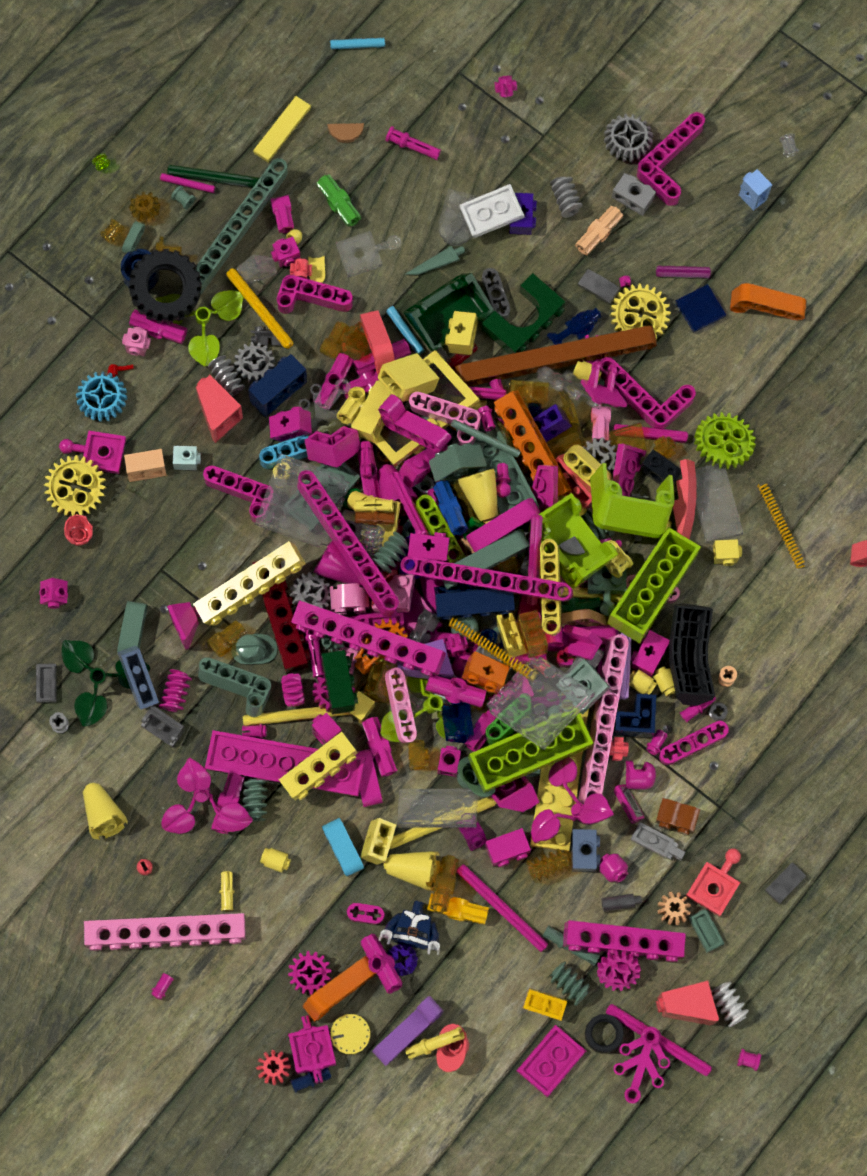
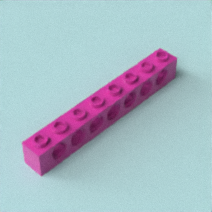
M300 600L291 621L296 625L295 629L303 632H306L307 629L314 631L313 635L324 639L325 636L332 638V642L340 645L345 642L350 644L349 648L360 651L362 648L367 650L368 655L377 658L378 655L384 656L385 661L396 664V661L404 663L403 667L414 670V668L421 669L422 674L430 677L433 674L439 675L446 656L444 651ZM314 616H318L317 624L311 625V619ZM335 622L336 629L332 632H329V624ZM349 629H354V635L347 638L346 632ZM367 635H371L372 641L369 644H364V638ZM386 641H389V649L383 651L382 644ZM402 648H408V654L405 657H400L399 653ZM421 654H426V661L424 663H418L417 659Z

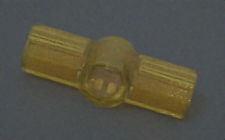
M452 855L442 857L439 873L435 876L434 893L430 909L434 910L435 913L442 914L447 912L451 894L453 895L459 860Z

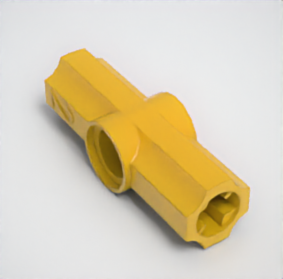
M432 893L427 911L447 915L448 918L454 920H467L485 925L489 907L469 903L468 900L462 898H448Z

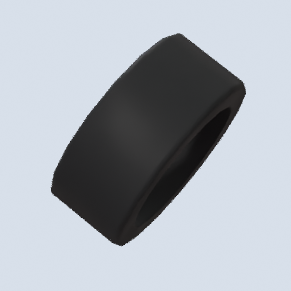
M599 1014L593 1017L585 1029V1040L588 1046L595 1052L602 1054L615 1050L622 1042L624 1035L623 1027L619 1020L608 1014ZM608 1022L614 1027L616 1036L611 1044L603 1046L595 1042L592 1031L596 1024Z

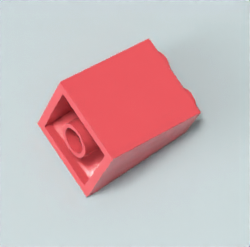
M209 375L197 383L196 390L211 437L216 443L243 419L241 405Z
M708 981L662 992L657 997L656 1007L658 1013L662 1012L663 1017L710 1026L719 1021Z

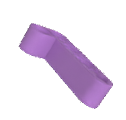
M428 996L372 1052L387 1066L443 1014V1009L431 996Z

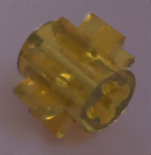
M663 435L654 441L656 446L653 449L666 459L676 454L674 449L677 445L671 437L665 438Z

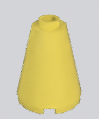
M494 469L458 479L459 485L480 521L484 520L485 524L498 516Z
M88 784L83 790V797L91 837L97 840L100 839L99 836L104 835L105 838H108L122 831L125 828L124 823H128L126 816L100 784Z
M436 851L390 854L386 862H384V869L391 876L425 890L433 891L435 887L431 886L432 883H437L440 861L436 860V856L440 855Z

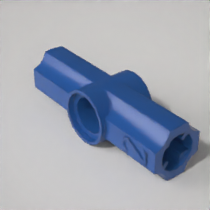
M441 480L433 487L440 503L438 506L444 519L447 520L453 536H460L468 529L462 515V507L457 497L454 496L448 480Z

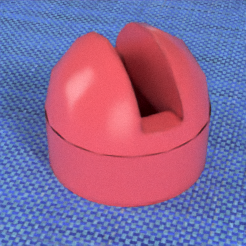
M141 859L137 863L136 867L139 874L145 876L152 872L153 865L148 859ZM142 862H144L146 867L148 868L147 871H144L141 865Z

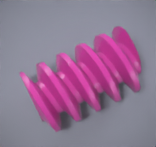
M170 669L171 674L167 676L169 682L165 683V687L168 689L163 690L165 696L161 697L163 704H160L159 708L169 712H177V710H184L179 703H186V700L181 697L188 695L184 688H190L186 681H192V678L182 671Z

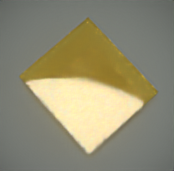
M641 423L608 432V438L611 440L610 446H617L614 449L615 452H617L618 444H626L647 451Z

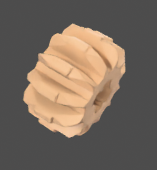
M669 892V898L663 895L662 900L664 902H658V906L662 909H659L657 913L664 914L661 918L662 921L666 918L669 919L668 925H671L674 920L675 925L678 926L680 920L682 922L687 920L684 915L689 916L691 914L689 910H686L691 907V904H684L687 897L685 896L681 900L680 892H677L676 897H674L672 892ZM676 905L678 907L677 911L679 912H671V906L674 907Z

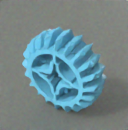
M102 371L101 376H98L95 372L93 378L88 375V381H81L83 386H78L79 392L76 393L78 398L77 405L80 406L81 412L85 411L86 417L91 415V420L93 421L98 417L99 422H102L103 417L109 421V416L117 417L115 412L122 413L121 407L126 406L124 401L127 400V395H125L127 390L123 388L124 383L122 381L119 382V377L113 378L112 373L105 376V372ZM108 385L114 388L117 393L106 390L105 386ZM102 391H103L105 397L102 398V399H101V402H100L99 397H100V395H102ZM87 400L97 403L98 408L92 407ZM113 403V404L110 405L109 407H106V408H105V406H106L107 404Z

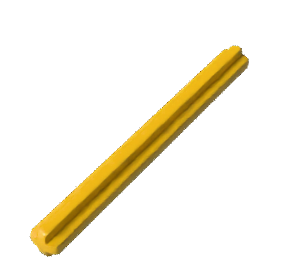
M231 268L226 273L227 277L281 345L286 349H290L294 344L292 339L240 274Z

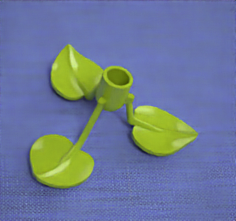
M222 291L214 295L211 300V306L215 311L202 306L196 311L191 312L188 316H185L194 315L196 322L202 325V336L193 337L189 342L188 350L191 357L203 367H208V364L217 358L220 350L217 337L205 335V324L209 322L211 314L217 313L219 318L224 321L236 319L242 310L244 298L238 291ZM169 294L156 298V301L171 303L176 301L181 295ZM182 320L173 321V323L179 325L182 322Z
M407 677V683L412 692H422L423 696L428 697L423 703V709L413 715L414 718L425 711L427 713H435L437 711L439 720L436 722V730L442 738L455 740L470 734L468 724L460 712L450 707L442 711V698L425 690L428 679ZM390 711L383 717L380 734L388 741L400 742L397 737L393 714ZM399 711V718L406 720L405 714ZM409 723L401 724V727L407 726ZM406 731L403 733V735L408 737L410 736V732Z

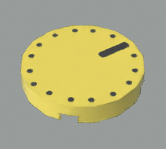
M346 1014L339 1017L333 1023L331 1041L338 1051L346 1055H355L362 1052L369 1043L370 1028L362 1017L355 1014Z

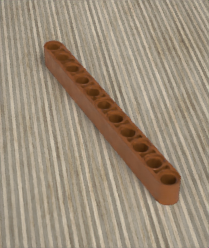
M644 326L455 366L454 372L467 386L489 383L495 379L503 380L576 365L578 361H595L596 358L603 359L648 350L656 347L657 341L653 326Z

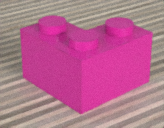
M342 426L332 435L316 431L305 439L309 460L336 468L361 450L358 430Z

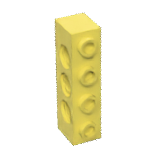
M340 732L281 777L279 781L295 801L297 799L302 800L309 794L308 791L310 789L321 786L327 776H333L338 773L340 766L355 760V755L358 752L343 732ZM334 751H339L340 758L335 761L331 760V754ZM318 763H323L325 766L324 770L320 773L316 772L315 766ZM308 775V782L301 785L299 783L300 777Z

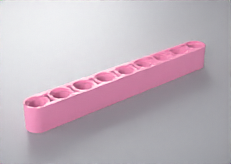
M620 634L609 637L605 645L600 676L607 684L608 678L611 677L613 686L595 702L590 729L593 745L586 751L579 791V800L583 805L589 791L592 794H602L629 645L628 639ZM616 639L620 643L619 649L614 645ZM612 658L617 662L616 667H613L611 664ZM605 696L610 699L609 705H606L604 702ZM602 715L607 719L605 725L601 722ZM599 734L603 737L602 744L597 740ZM596 753L600 757L598 763L594 760V755ZM592 772L596 774L595 782L591 780Z

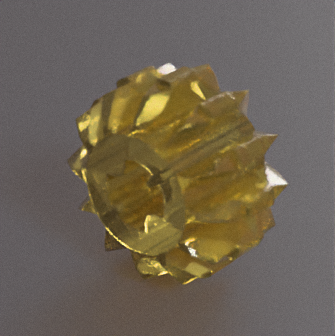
M142 191V195L135 194L136 199L131 198L129 210L132 211L131 216L133 218L137 217L138 222L144 219V222L147 224L149 218L154 221V215L159 216L158 209L161 208V205L158 203V197H153L151 192L146 195L145 191Z

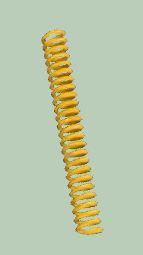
M767 483L763 486H759L760 484H758L757 487L759 488V491H761L760 494H762L764 501H766L765 504H767V508H769V511H771L770 514H772V518H774L773 521H775V524L777 525L776 527L779 528L778 531H780V534L782 535L781 537L783 538V541H785L784 544H786V548H788V551H790L789 554L791 555V558H793L792 561H794L796 568L805 567V565L799 566L805 561L797 563L798 561L802 560L803 557L794 560L802 555L799 554L797 556H794L795 554L800 552L799 550L792 553L793 551L799 548L796 547L794 549H791L792 547H795L797 544L789 546L790 544L794 543L795 540L787 543L788 541L794 539V537L786 539L787 537L792 536V534L784 536L785 534L789 533L790 530L782 533L783 531L789 529V527L781 529L782 527L787 526V524L779 526L780 524L786 522V520L777 523L778 521L784 519V517L776 519L777 517L782 516V513L777 516H774L775 514L780 513L781 510L772 513L773 511L779 509V507L771 509L772 507L777 506V503L772 506H769L770 504L775 503L776 500L767 503L768 501L773 500L775 497H771L765 500L766 498L773 495L771 493L767 496H764L765 494L770 493L771 490L762 493L765 490H768L770 487H766L768 486Z
M454 618L451 619L449 627H452L453 629L456 628V631L462 633V636L465 635V638L468 637V639L472 642L475 641V644H478V646L484 648L485 651L487 650L488 653L491 652V655L494 654V657H497V659L503 661L504 664L506 663L507 666L510 665V668L513 667V670H516V672L522 674L523 677L526 676V679L529 678L528 674L531 671V668L527 671L526 674L525 671L527 670L528 666H526V668L522 671L525 664H523L522 667L518 670L522 661L516 666L517 662L519 661L517 659L516 662L512 665L513 661L515 660V657L512 659L510 663L509 661L512 655H510V657L506 660L509 653H507L506 656L502 659L506 651H504L502 655L499 657L503 649H500V651L496 654L497 650L499 649V646L493 652L494 648L496 647V644H494L492 649L489 651L493 642H491L490 645L487 647L488 643L490 642V640H488L487 643L483 646L487 638H485L483 642L480 644L483 636H481V638L477 641L478 637L480 636V633L474 639V636L477 634V631H475L473 636L470 638L474 629H472L471 632L468 634L469 630L471 629V627H469L467 631L464 633L465 629L467 628V625L461 631V628L464 626V623H462V625L458 628L461 621H459L458 624L455 626V623L458 621V618L454 621L452 625L451 623Z

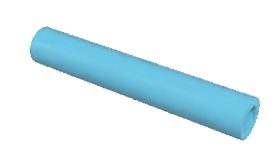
M385 38L330 40L331 49L385 47Z
M391 306L386 310L387 314L414 352L421 355L425 351L395 307Z

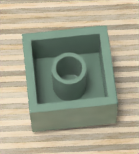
M471 443L462 446L452 444L447 447L448 450L436 453L435 457L429 460L435 482L441 480L458 481V479L472 475L487 466L481 446L472 445Z

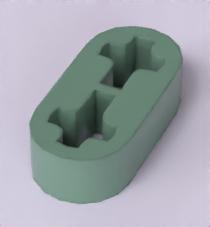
M138 221L134 222L124 241L122 252L127 254L130 251H135L144 233L145 224Z

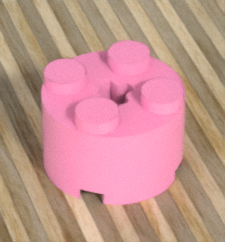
M358 583L337 585V589H334L333 586L330 587L332 612L345 616L347 612L354 611L355 615L366 613V610L369 609V595L363 587H359Z

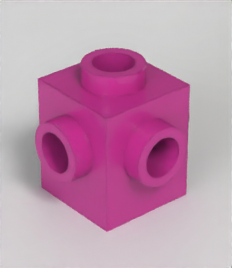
M293 236L287 239H279L272 244L273 251L271 256L274 262H278L280 267L290 266V263H295V260L300 258V251Z
M56 578L41 581L39 592L40 604L47 605L50 609H57L59 606L67 604L68 581Z

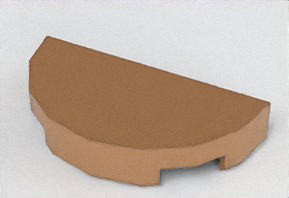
M364 123L327 124L329 134L337 139L338 142L350 143L354 142L363 133Z

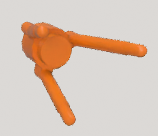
M366 638L364 644L370 641V639ZM390 643L382 650H388L390 647ZM361 648L354 657L356 660L354 666L366 675L383 658L381 655H378V658L373 657L372 659L367 655L362 657L364 649Z

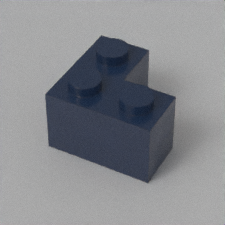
M637 694L634 712L617 711L614 735L653 738L655 734L656 695Z

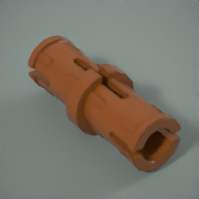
M355 511V524L367 523L372 524V526L377 524L394 525V513Z

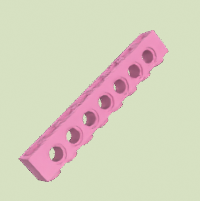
M244 913L84 921V945L90 951L102 950L101 947L119 950L122 949L121 946L139 949L142 948L141 945L159 948L161 944L179 947L181 943L199 946L201 942L219 945L221 941H229L230 944H240L241 940H246ZM203 926L210 927L211 930L208 935L200 934V929ZM221 926H230V932L228 934H221L219 932ZM183 927L190 928L191 931L188 936L180 935V930ZM163 928L170 929L171 932L168 937L160 936V931ZM143 929H149L150 936L141 938L140 932ZM123 930H129L130 936L127 939H121L120 933ZM103 931H109V939L101 940V933Z

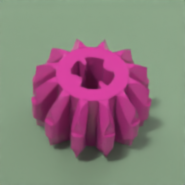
M298 673L283 676L281 683L286 705L288 707H295L304 704L305 697L301 676Z

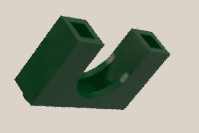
M534 273L520 285L519 290L538 311L539 317L532 325L527 327L513 326L496 311L482 323L481 330L508 354L526 351L528 348L526 346L530 342L534 343L540 337L539 333L543 329L546 331L552 325V320L555 317L559 318L565 312L566 301Z

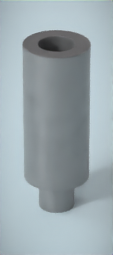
M633 893L601 898L603 912L635 908V904H641L642 899L641 896H634Z

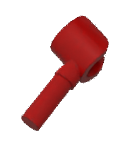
M111 364L108 367V374L112 373L114 378L118 376V371L134 369L133 364L126 366Z

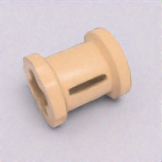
M731 666L723 667L718 675L719 684L725 687L732 686L737 678L736 669ZM724 675H731L730 679L724 678Z

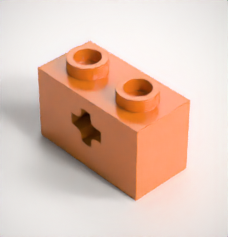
M474 651L467 660L462 678L470 684L478 685L485 688L488 692L497 694L504 686L510 667Z

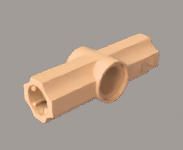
M610 206L599 219H595L590 224L587 232L575 245L580 253L583 255L590 254L600 242L602 243L607 239L615 225L623 218V214L617 207Z

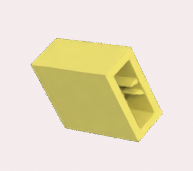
M417 353L383 364L378 375L380 382L402 402L408 401L410 395L414 392L425 394L434 392L439 381L436 373Z

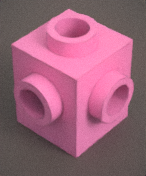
M128 328L127 334L124 333L122 344L125 345L126 353L135 356H145L146 349L150 347L151 338H148L147 331L143 328Z

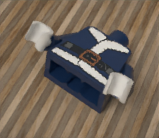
M414 901L412 911L403 910L402 913H397L387 923L379 936V941H381V938L388 939L387 944H390V941L427 950L428 954H430V950H436L437 955L440 952L437 926L431 920V916L423 914L425 903L420 901Z

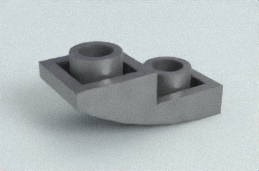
M587 269L578 282L580 288L593 293L596 298L610 305L621 291L618 286Z

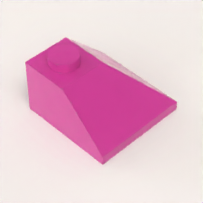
M190 602L169 605L167 608L170 618L185 650L190 648L199 625L197 618L200 615L197 609L191 606Z
M525 776L496 788L495 793L491 796L499 807L520 812L531 809L534 805L540 803L532 784Z

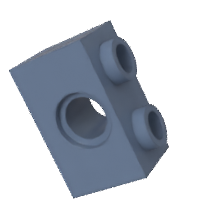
M572 830L571 872H595L597 867L600 866V855H597V847H600V835H596V830ZM584 846L589 847L591 854H582L581 848Z

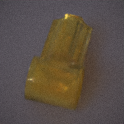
M337 321L329 337L323 341L319 353L336 360L338 354L343 351V345L351 331V327L346 323Z
M235 620L222 632H217L210 637L207 645L221 658L231 650L232 645L240 637L247 634V631L240 622Z

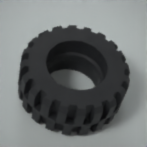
M157 249L152 251L151 254H145L135 264L129 282V293L133 305L138 309L137 311L141 315L144 314L146 319L150 321L151 319L156 320V323L160 324L162 322L170 324L176 320L181 321L186 315L191 314L198 303L202 289L200 272L197 271L195 263H191L188 256H182L176 250L171 252L169 249H163V251H158ZM160 270H169L176 273L183 283L181 296L171 303H162L153 299L149 294L147 286L148 280L153 273Z

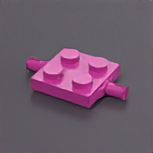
M306 1015L307 1023L305 1017L302 1016L303 1029L288 1034L296 1073L313 1072L315 1083H319L317 1076H319V1081L322 1083L321 1070L336 1066L328 1025L311 1027L310 1016Z

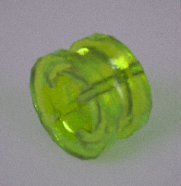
M105 153L99 154L92 160V164L96 166L97 171L106 169L111 163Z

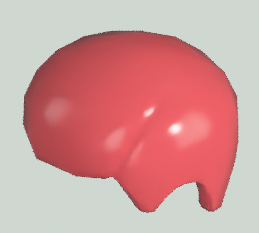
M78 514L70 516L64 525L66 539L76 546H82L90 541L93 534V526L89 523L87 517Z

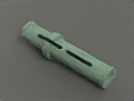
M548 925L542 937L554 942L560 949L562 947L568 950L569 947H563L564 934ZM580 949L578 952L569 951L595 966L600 957V954L588 953V949Z

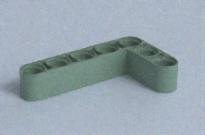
M519 529L454 564L489 570L513 556L519 559L527 555L530 543L524 531ZM447 567L444 570L445 577L453 575L452 567ZM470 570L465 571L463 574V579L468 581L472 578ZM443 581L447 590L460 585V583Z

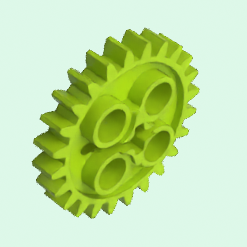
M721 412L718 417L713 413L712 418L707 416L706 420H702L700 426H697L694 436L696 438L694 444L697 445L696 451H701L700 457H707L705 462L713 461L712 466L718 463L720 469L723 465H726V468L729 469L732 464L734 468H737L738 463L743 465L744 461H749L750 456L754 452L756 437L752 436L753 430H748L750 425H743L744 419L738 421L737 415L731 418V414L728 413L727 417H724L723 412Z

